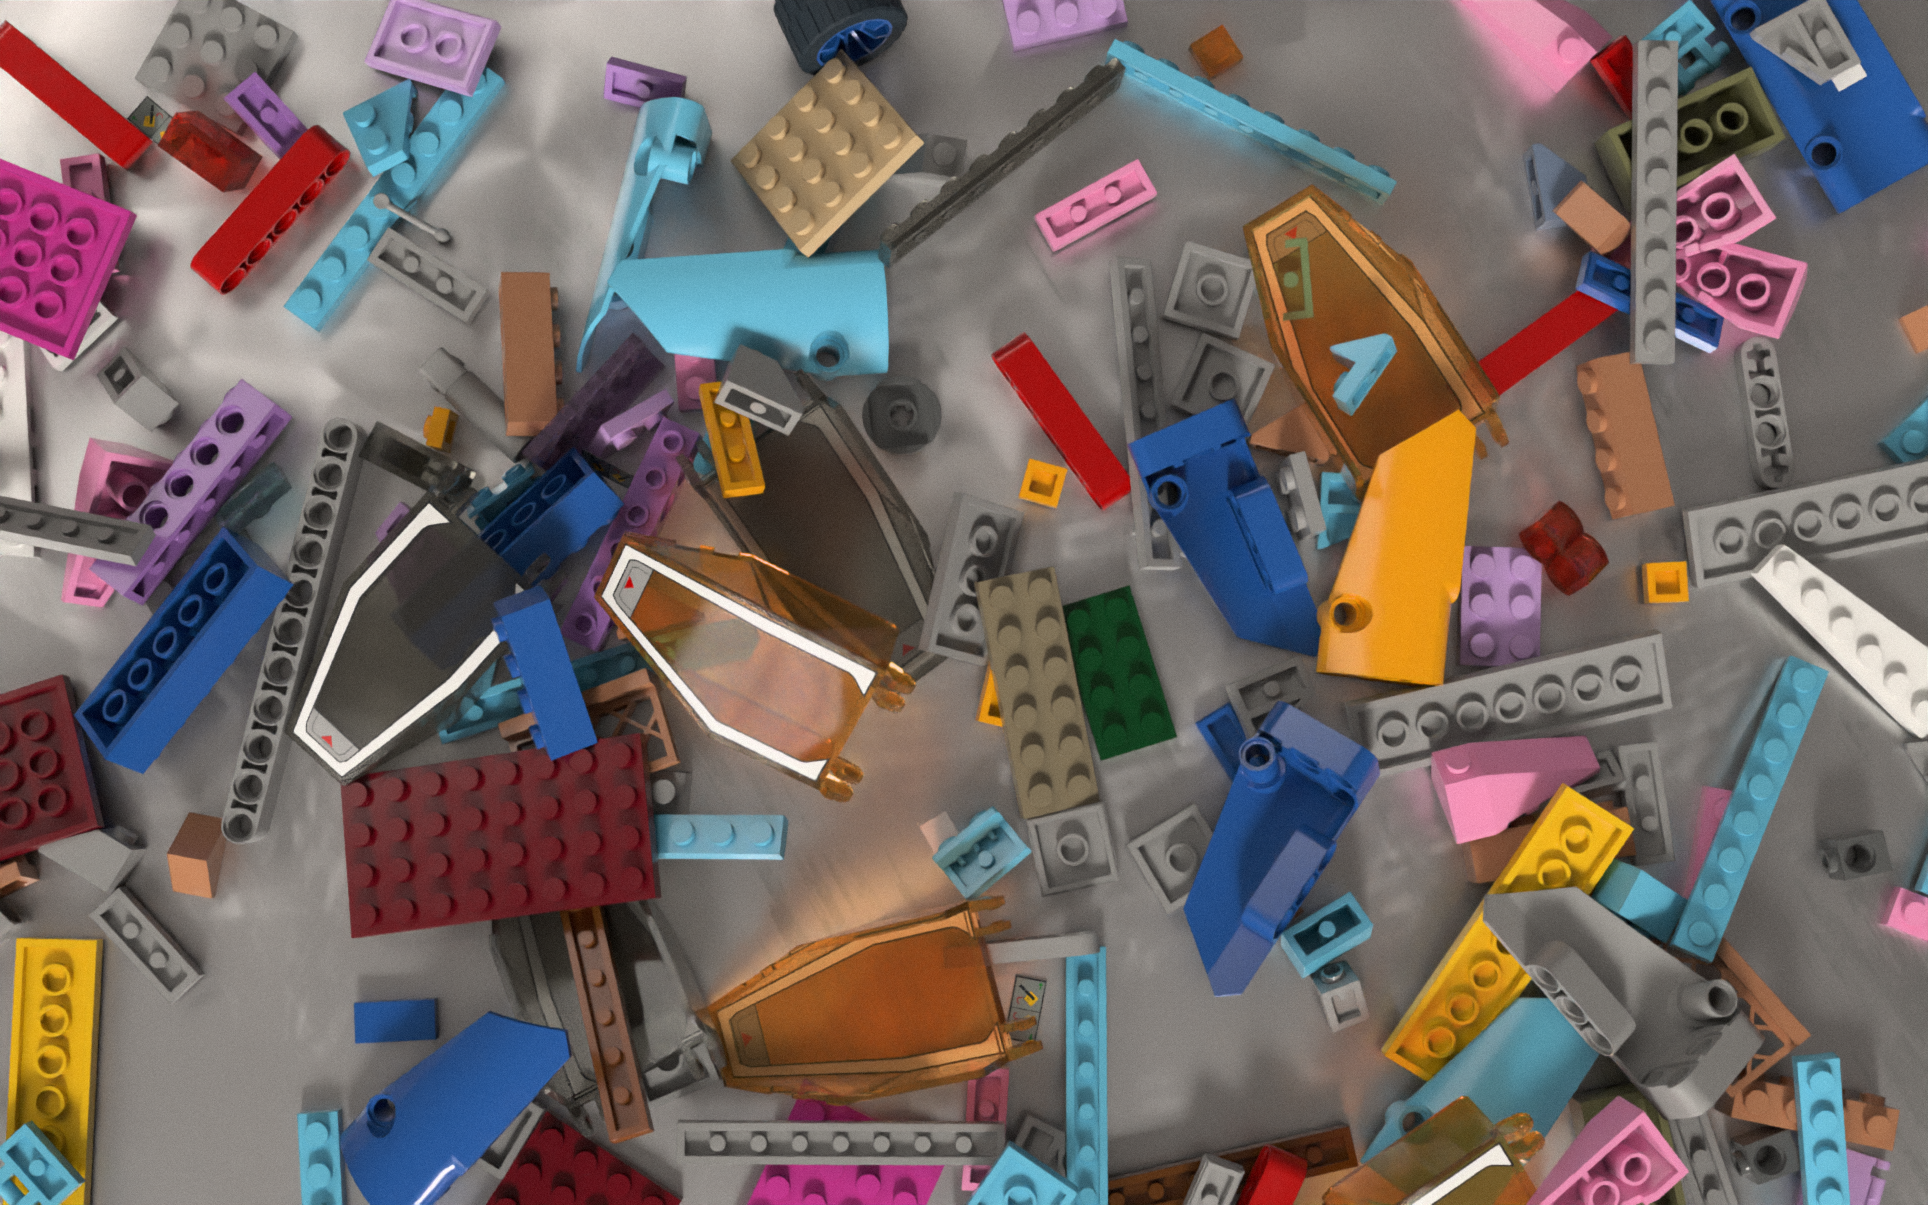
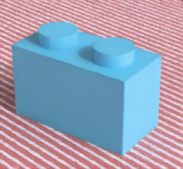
M1615 858L1602 875L1591 896L1592 899L1646 938L1652 937L1664 943H1667L1688 901L1643 870Z
M1348 892L1285 930L1281 934V947L1302 979L1371 938L1373 924L1352 893Z

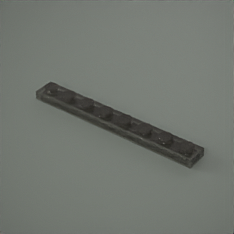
M1115 57L1105 66L1101 64L1095 66L1086 75L1084 82L1078 87L1070 86L1065 89L1057 98L1056 104L1047 111L1044 108L1038 110L1029 119L1027 126L1020 132L1012 131L1007 134L1000 142L998 149L989 156L986 153L980 155L971 164L969 171L962 177L954 176L949 179L940 189V194L931 201L924 199L918 203L911 211L910 217L900 225L895 222L887 227L880 236L878 259L888 269L1116 92L1120 88L1126 67Z

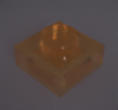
M1223 24L1190 44L1188 48L1209 81L1242 62L1244 57Z

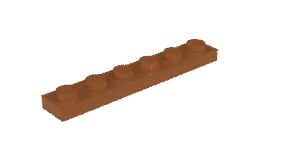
M603 906L559 911L609 1140L611 1143L617 1144L654 1132Z

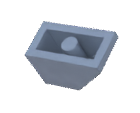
M1541 143L1532 144L1523 154V161L1535 230L1568 226L1552 210L1580 181L1587 184L1586 175Z

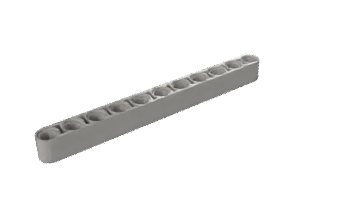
M337 417L328 421L322 430L285 573L294 585L276 608L221 822L223 836L234 844L260 841L267 835L270 829L294 735L292 731L300 712L368 445L366 431L346 418ZM345 429H351V442L345 447H339V434ZM340 467L342 470L341 481L331 486L328 481V475L333 468ZM330 505L333 511L330 521L322 525L319 522L318 514L320 509ZM319 543L323 549L322 556L317 562L312 563L308 557L309 550L314 544ZM309 581L313 592L307 601L302 602L299 597V589L301 585ZM299 620L303 631L301 636L293 641L289 635V628L294 621ZM285 659H289L293 670L291 675L284 680L279 674V666ZM278 698L283 705L281 715L274 719L270 715L269 705L273 699ZM264 737H268L273 745L271 754L266 758L262 756L259 750V744ZM255 775L261 779L263 784L262 791L257 797L249 789V783ZM244 815H247L252 821V830L247 836L239 828V822Z

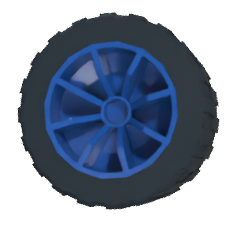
M775 0L776 3L773 7L778 23L802 71L811 75H816L829 60L835 58L840 49L850 56L858 67L873 60L899 39L905 30L908 20L907 13L900 0Z

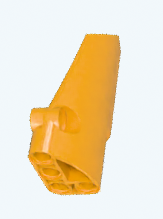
M1459 409L1377 456L1328 600L1322 602L1317 610V622L1321 628V634L1319 637L1316 673L1406 686L1443 685L1451 603L1456 601L1461 586L1476 427ZM1337 605H1340L1346 612V620L1343 625L1336 622L1334 618V610Z

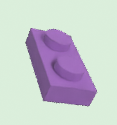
M611 56L606 64L603 98L638 108L654 99L668 97L685 98L687 76Z
M256 72L251 74L224 98L279 160L303 133L308 130Z

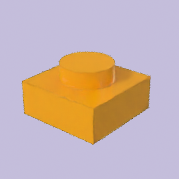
M434 406L433 415H428L424 424L423 437L427 439L426 445L436 451L451 453L459 415L450 409Z
M1029 458L1018 498L1056 509L1067 469Z
M1686 561L1642 564L1644 604L1689 601Z

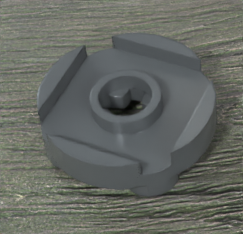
M893 376L882 380L871 391L863 405L862 420L867 436L879 450L891 455L909 456L921 452L934 442L941 426V406L936 394L927 385L911 376ZM898 406H905L906 412H913L914 414L913 419L907 420V426L901 427L898 421H891V415L897 413Z

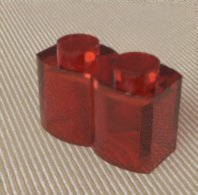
M1560 500L1539 513L1519 533L1520 540L1527 552L1544 565L1550 581L1567 596L1590 584L1609 564L1607 554L1600 543L1594 537L1584 532L1583 525L1577 514Z

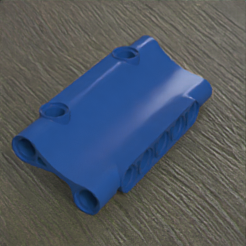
M1710 0L1749 67H1752L1762 89L1837 214L1848 210L1891 184L1928 165V123L1925 119L1926 114L1858 0H1826L1867 74L1866 77L1840 92L1832 80L1819 85L1754 41L1749 35L1755 28L1808 0ZM1750 10L1755 14V22L1749 29L1738 30L1733 27L1732 19L1738 11ZM1823 143L1832 145L1837 152L1835 160L1826 166H1820L1812 159L1814 148Z

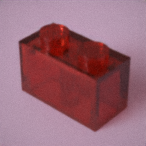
M199 110L176 112L157 145L223 193L245 189L263 157Z

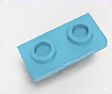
M992 806L988 810L977 813L970 820L969 826L957 836L946 839L939 846L938 852L933 855L932 859L944 871L969 903H972L1032 851L997 809Z

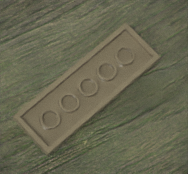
M1050 566L974 582L1020 818L1027 819L1100 802L1055 567Z

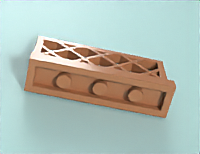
M644 668L581 692L594 730L602 717L611 714L620 719L611 737L621 736L629 723L644 731L643 734H646L647 743L652 735L663 740L667 756L649 761L650 774L681 763L660 694L663 688L657 674ZM651 699L654 713L647 727L631 720L630 718L637 704ZM625 709L623 715L617 713L618 711ZM531 712L498 723L501 737L508 742L510 752L522 751V747L534 743L528 728L535 724ZM657 724L659 726L660 733L654 731Z
M1680 919L1678 920V922H1677V924H1676L1674 930L1672 931L1670 937L1674 935L1675 930H1676V928H1677V926H1678V923H1679ZM1724 937L1721 939L1713 961L1709 964L1694 957L1692 959L1675 957L1682 963L1691 964V969L1696 972V964L1714 966L1721 974V979L1726 980L1733 986L1737 992V998H1742L1749 1005V1019L1754 1024L1755 1013L1764 1022L1765 1025L1754 1024L1758 1030L1772 1031L1783 1044L1771 1056L1754 1054L1753 1059L1764 1061L1751 1071L1752 1058L1746 1064V1075L1733 1086L1730 1084L1725 1090L1731 1098L1811 1036ZM1657 939L1652 940L1657 946L1663 944L1662 949L1667 952V943Z

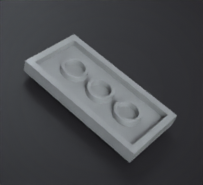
M954 492L918 649L988 667L989 656L974 582L1010 575L1024 512L966 493Z

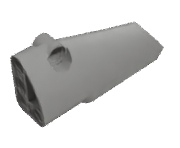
M1567 887L1484 895L1483 922L1586 1043L1599 1054L1610 1056L1664 1120L1692 1118L1709 1110L1764 1043V1035L1740 1007H1737V994L1729 982L1722 979L1707 981L1579 888Z

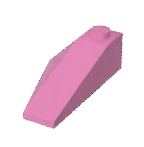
M1460 0L1556 93L1613 38L1585 10L1564 0Z
M1735 154L1677 190L1676 260L1739 242L1776 219L1766 200ZM1631 235L1608 258L1630 270Z
M1732 243L1677 259L1676 286L1737 327L1779 339L1793 315L1807 279L1808 263Z
M89 438L79 474L74 510L125 520L137 510L147 497L150 488L160 481L173 465V460L128 444ZM68 553L61 596L63 602L104 607L115 589L89 570L97 558Z
M1586 736L1473 742L1431 753V780L1457 844L1500 833L1508 828V823L1524 813L1530 815L1538 810L1539 804L1553 797L1562 782L1573 788L1600 772V765Z
M1618 1095L1586 1124L1526 1205H1637L1641 1202L1648 1205L1660 1199L1689 1171L1646 1113Z

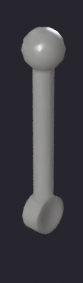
M379 193L374 196L373 204L376 208L390 210L432 234L440 244L448 242L450 234L446 229H437L389 201L386 194Z

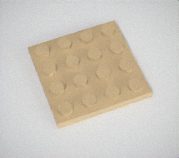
M840 49L836 57L829 60L730 161L799 251L809 258L924 144V141L850 56Z

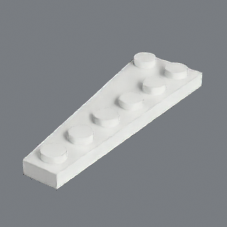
M0 331V496L35 502L34 486H37V470L33 469L32 447H35V432L31 431L30 410L33 408V391L30 385L32 376L30 343ZM0 539V555L40 558L41 547Z
M1784 544L1776 545L1750 574L1914 739L1923 740L1928 734V647Z

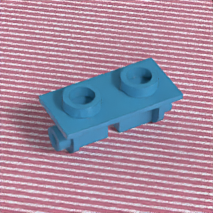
M530 462L524 467L520 463L513 466L502 475L503 482L492 490L488 486L484 487L469 499L471 504L467 507V516L471 519L478 514L479 518L474 522L481 531L508 507V502L511 500L515 501L541 477L538 475L534 479L531 475L535 473L533 463Z

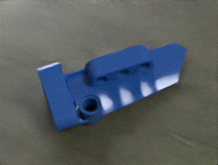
M1231 399L1127 444L1147 491L1148 502L1160 515L1236 637L1316 657L1321 628L1317 622L1316 606L1306 585L1308 582L1307 572L1273 491L1266 478L1260 476L1247 446L1245 438L1251 435L1236 399ZM1164 482L1173 484L1177 489V499L1171 505H1165L1158 498V488Z
M1283 701L1276 702L1255 736L1247 739L1240 747L1238 770L1183 908L1215 997L1242 995L1330 862L1337 848V839L1380 776L1379 762L1373 753ZM1264 754L1269 757L1268 762L1260 767L1249 764L1250 760L1256 755Z
M490 1010L396 1081L390 1083L373 1096L367 1103V1106L340 1136L342 1153L348 1170L370 1205H436L449 1191L454 1181L459 1176L462 1177L572 1056L568 1030L524 1022ZM387 1099L393 1102L395 1110L390 1107Z

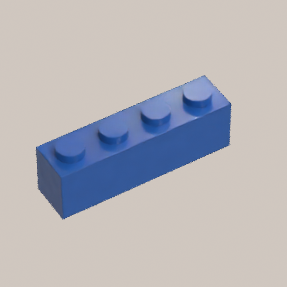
M539 585L493 602L497 617L492 618L491 622L498 641H506L510 653L503 655L512 679L519 677L523 689L516 691L524 714L532 713L535 724L528 728L537 750L544 747L552 761L598 743L551 601L542 586Z

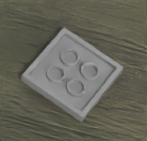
M179 0L135 79L150 89L242 137L248 125L224 98L254 72L270 87L296 42L298 35L293 30L236 0Z

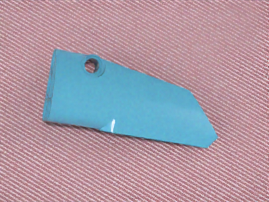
M680 97L659 98L644 103L639 109L577 356L576 372L582 373L587 365L597 325L606 315L607 310H622L628 307L619 295L613 296L614 290L607 284V280L621 260L645 258L654 219L649 204L660 178L689 185L695 168L704 167L712 130L705 108L697 102ZM634 245V250L629 257H627L631 249V246Z
M779 249L621 260L607 280V284L636 314L667 353L730 362L741 344L777 360L783 370L809 373L813 378L824 382L831 381L837 376L887 373L888 307L884 261L881 249L812 254L809 258L804 254L798 255L795 250ZM828 352L834 356L836 365L824 367L817 361L816 355Z
M1518 997L1407 1101L1398 1100L1387 1108L1385 1113L1386 1124L1378 1132L1359 1162L1415 1201L1500 1142L1514 1166L1488 1167L1434 1204L1492 1205L1515 1168L1525 1166L1534 1156L1594 1064L1599 1053L1586 1043L1549 998ZM1413 1112L1415 1122L1409 1130L1404 1131L1402 1121L1408 1113Z

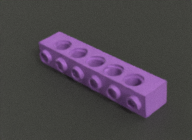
M241 379L235 387L226 393L222 404L214 414L201 424L198 434L185 450L177 454L173 465L161 480L150 488L147 497L137 510L125 519L151 525L156 534L138 565L132 566L96 559L89 570L122 596L143 606L289 423L292 416ZM244 422L242 428L236 432L239 424ZM218 453L217 459L211 463L212 458ZM191 485H193V488H192V490L190 491V493H188V494L186 495L187 489H188ZM168 516L166 523L160 527L163 519Z
M663 416L623 499L625 505L619 509V514L613 520L560 629L562 636L593 651H604L619 619L600 596L625 543L650 556L691 471L692 464L703 441L700 433Z

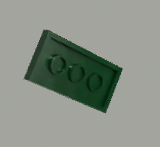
M1130 585L1063 605L1062 608L1079 695L1100 761L1176 738L1177 734Z

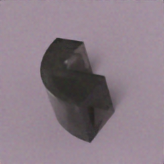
M376 421L358 455L457 507L462 503L477 474L476 471L378 421Z

